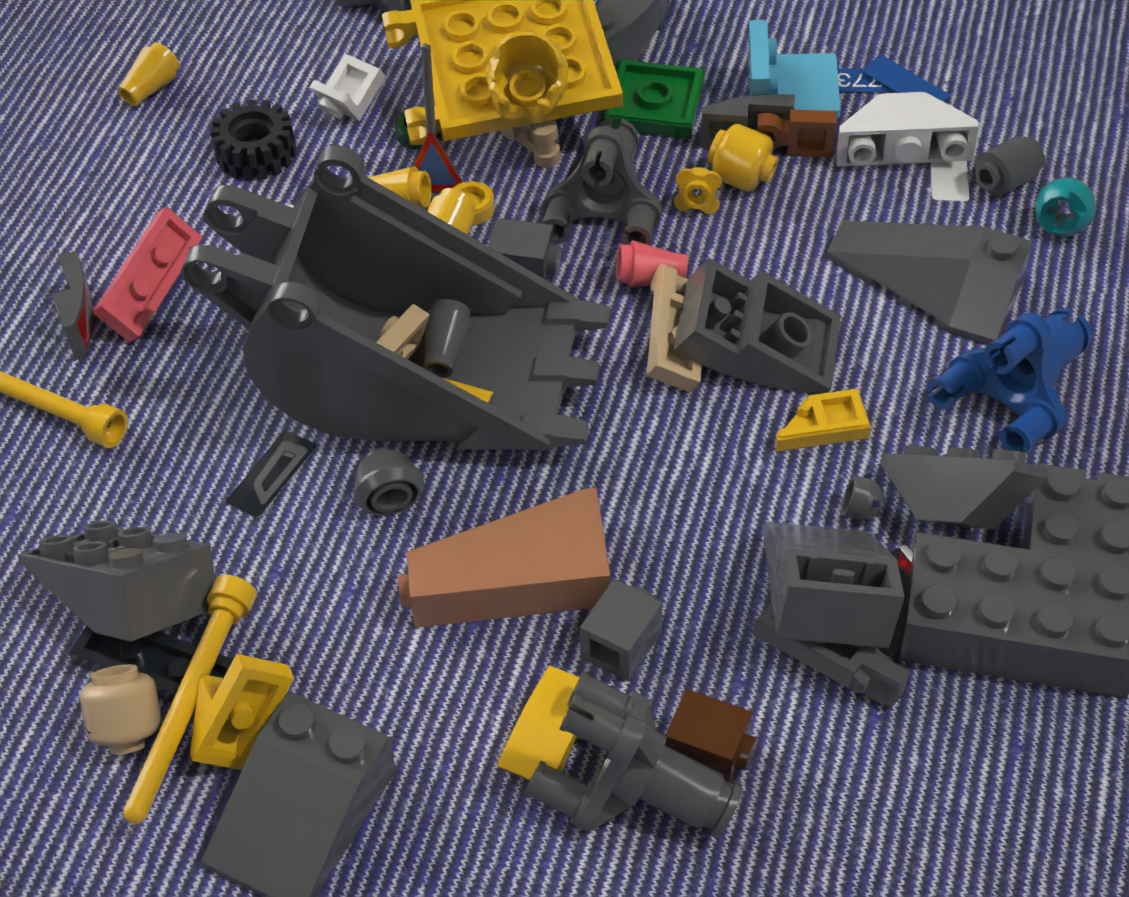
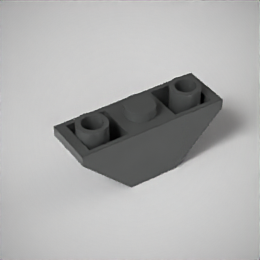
M905 445L904 454L882 453L881 465L917 520L953 527L994 530L1046 479L1047 468L1025 462L1026 453L1003 449H993L992 459L980 458L981 451L967 448L948 447L947 456H936L937 449Z

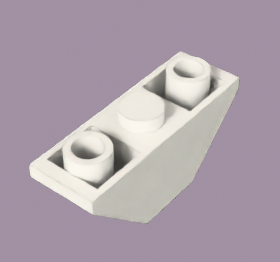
M926 92L878 94L839 126L836 165L840 167L973 161L979 129L978 120Z

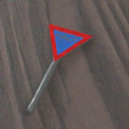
M423 44L421 51L427 137L413 166L418 171L428 172L431 180V193H441L443 189L453 188L464 181L436 137L431 47L429 44Z

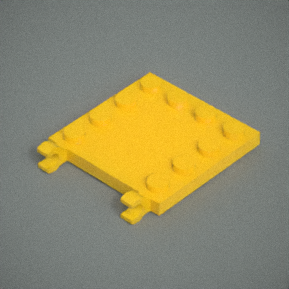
M410 0L411 10H393L382 14L389 48L402 47L415 35H418L420 47L423 44H429L431 47L436 133H442L443 141L535 124L528 117L512 121L501 117L492 102V97L488 93L489 84L486 78L485 67L489 65L490 59L494 56L500 42L510 33L532 31L546 35L551 41L560 44L562 53L566 55L568 87L555 108L541 122L623 106V92L593 0ZM425 107L407 109L404 113L410 144H423L427 137Z

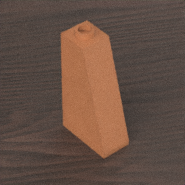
M585 488L407 551L408 574L398 575L401 608L412 606L415 628L594 608L610 585V570L597 488Z

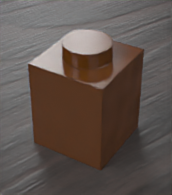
M686 689L665 735L667 737L665 746L723 774L724 780L732 783L738 768L745 771L749 769L756 751L758 737L750 735L752 711Z

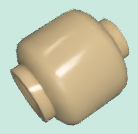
M131 664L107 667L92 673V682L85 685L79 694L87 738L93 744L109 746L110 753L115 755L141 750L145 747L144 739L157 732L162 721L154 679L148 674L138 672V667Z

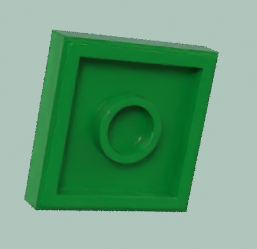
M619 60L616 73L623 92V106L606 109L604 120L612 118V128L619 129L621 119H624L634 126L637 133L692 139L705 82V69Z

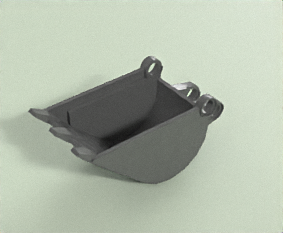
M329 146L321 152L313 174L314 178L297 197L293 208L236 186L222 185L212 190L203 213L204 221L213 231L243 254L238 256L209 245L190 246L181 269L182 278L189 286L249 329L242 349L248 376L266 400L301 424L336 437L371 441H457L455 449L550 450L551 447L583 445L586 443L589 428L588 421L566 415H558L563 388L597 385L600 372L599 362L570 356L575 331L608 328L611 316L610 306L582 301L363 175L365 170L364 160L356 151L346 146ZM332 165L343 167L352 176H337L331 173L327 167ZM225 205L235 208L242 216L226 214L218 206ZM197 263H207L217 268L220 272L205 270ZM451 299L465 304L470 309V318L474 325L457 358L452 375L439 377L423 368L425 360V333L421 346L406 359L376 343L385 323L392 316L400 318L412 304H415L424 311H428L432 308V304L435 301ZM443 378L494 393L487 403Z

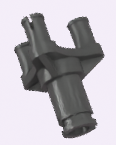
M612 118L600 122L587 136L584 154L579 161L578 167L570 176L548 190L543 203L545 216L542 224L553 225L554 244H562L567 241L570 236L571 224L576 219L605 217L625 223L624 231L621 235L623 244L630 245L633 240L651 245L653 229L660 221L662 204L654 194L648 191L636 179L637 173L633 161L639 139L636 129L628 121L621 119L619 129L612 128Z
M583 671L568 700L567 706L569 708L566 712L567 715L563 718L559 730L567 731L608 752L595 782L590 780L588 785L546 765V762L540 760L525 790L524 796L532 797L571 817L570 824L588 833L631 806H634L639 799L697 829H700L702 826L709 829V835L718 839L727 828L743 792V785L735 780L729 783L724 780L723 774L665 746L667 737L657 732L649 707L650 699L634 691L627 695L589 676V673Z

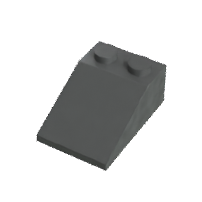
M288 691L254 742L201 860L202 866L262 897H317L396 772L390 736Z

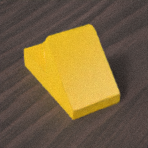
M236 654L224 678L202 674L198 684L190 747L192 761L242 770L257 736L277 709L295 679L289 666Z

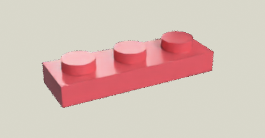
M167 206L160 210L110 283L92 313L128 342L137 339L181 272L190 246H197L202 236Z

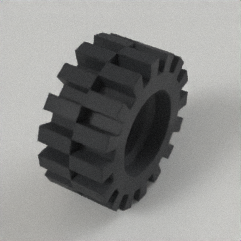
M255 99L247 100L248 106L241 107L240 103L237 102L232 104V112L226 108L220 111L221 118L215 117L212 121L213 127H210L217 164H220V168L224 173L229 171L230 176L238 179L243 174L245 181H253V175H259L261 181L268 179L267 172L270 171L277 176L282 173L281 165L288 168L292 164L291 158L296 156V143L290 115L287 111L283 112L282 106L277 103L271 108L270 101L262 100L260 106L256 105ZM263 138L254 142H245L250 139Z

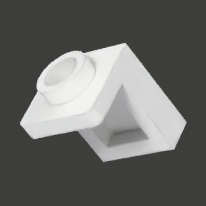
M344 54L326 85L314 80L309 88L320 99L318 106L328 114L338 119H341L343 114L360 121L386 76L379 68Z

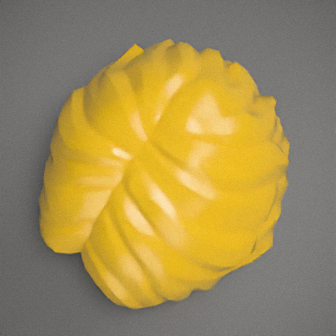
M532 31L508 34L498 45L494 56L490 59L489 65L485 67L486 78L489 84L488 93L492 97V102L501 117L510 121L528 117L532 123L541 122L555 108L558 101L564 95L569 83L567 78L568 63L566 55L562 53L560 44L551 41L546 35Z

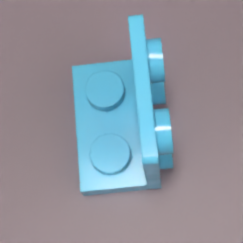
M749 20L748 64L750 96L769 94L795 95V110L836 111V119L839 118L841 108L836 54H777L776 38H768L767 20Z

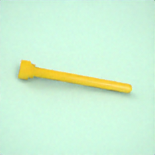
M0 371V393L81 426L82 432L86 434L89 441L103 447L113 448L123 439L128 426V416L125 411L106 403L87 407Z
M220 575L216 577L207 596V602L210 605L208 612L211 617L125 805L124 817L131 824L142 823L151 809L196 707L198 684L201 675H210L231 626L239 623L240 619L247 617L257 597V591L249 582L233 575Z

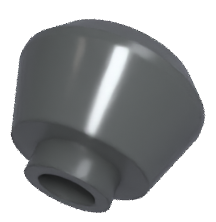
M387 448L373 450L366 455L357 467L353 492L355 503L361 509L377 516H389L403 512L418 500L424 488V478L422 473L403 453Z

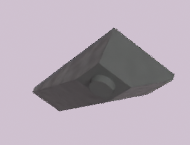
M843 220L827 250L826 258L869 285L881 284L898 294L897 302L910 310L916 305L934 316V324L944 331L988 345L1000 338L1023 284L1033 241L987 227Z

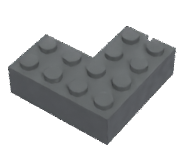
M1037 463V466L1047 468L1046 479L1026 499L1022 548L917 533L909 572L899 661L1121 698L1128 697L1129 477L1097 472L1095 480L1086 479V470Z

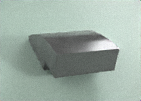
M709 258L687 280L673 351L698 364L748 382L803 393H827L831 390L841 316L763 271H760L749 281Z

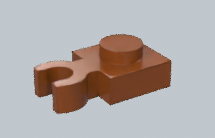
M790 109L789 119H781L772 113L758 114L757 131H761L760 133L768 135L772 139L773 150L779 146H787V156L832 157L836 131V111Z

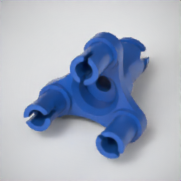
M1059 308L1046 318H1042L1040 315L1032 312L1024 313L1008 325L1004 335L988 344L986 348L965 350L953 359L946 372L928 383L926 391L932 392L935 390L932 394L928 395V399L934 406L943 410L951 408L955 405L956 401L967 393L977 392L997 399L1019 416L1012 424L1001 430L1000 441L1006 450L1028 453L1041 439L1053 437L1066 424V411L1053 386L1059 379L1060 370L1078 357L1080 353L1084 352L1091 344V326L1082 314L1077 317L1075 322H1065L1072 313L1073 309Z

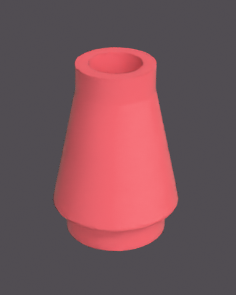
M633 240L630 245L620 244L616 258V282L627 283L628 288L649 286L660 264L675 268L677 275L686 278L688 268L687 254L670 252Z

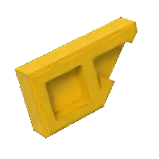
M858 388L808 395L798 407L794 418L776 434V451L869 439L871 426Z

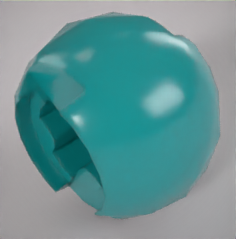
M1073 177L1058 178L1051 181L1039 191L1035 201L1037 221L1050 234L1057 237H1072L1083 232L1092 223L1096 214L1095 196L1086 183ZM1061 200L1068 202V209L1072 210L1071 214L1063 213V207L1059 204Z

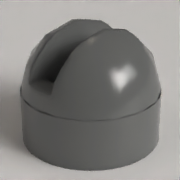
M853 475L844 494L841 509L842 516L856 520H870L876 517L881 510L872 506L873 499L885 500L882 488L870 479Z

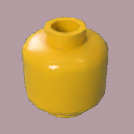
M734 124L727 131L721 129L716 134L708 153L707 164L712 165V171L721 176L723 183L742 191L750 192L761 181L765 183L770 182L779 158L772 155L773 141L768 135L741 124Z

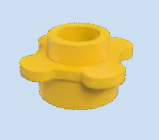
M701 167L682 169L677 173L676 183L679 185V194L674 198V205L678 210L686 212L689 209L702 210L705 214H713L719 209L720 202L716 196L717 189L722 185V178L718 173ZM694 189H701L702 193L697 195L694 193Z

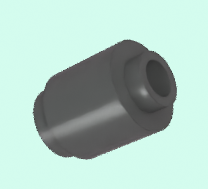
M1013 137L978 156L975 163L977 182L990 194L1001 196L1038 175L1045 163L1044 151L1041 145L1031 137Z

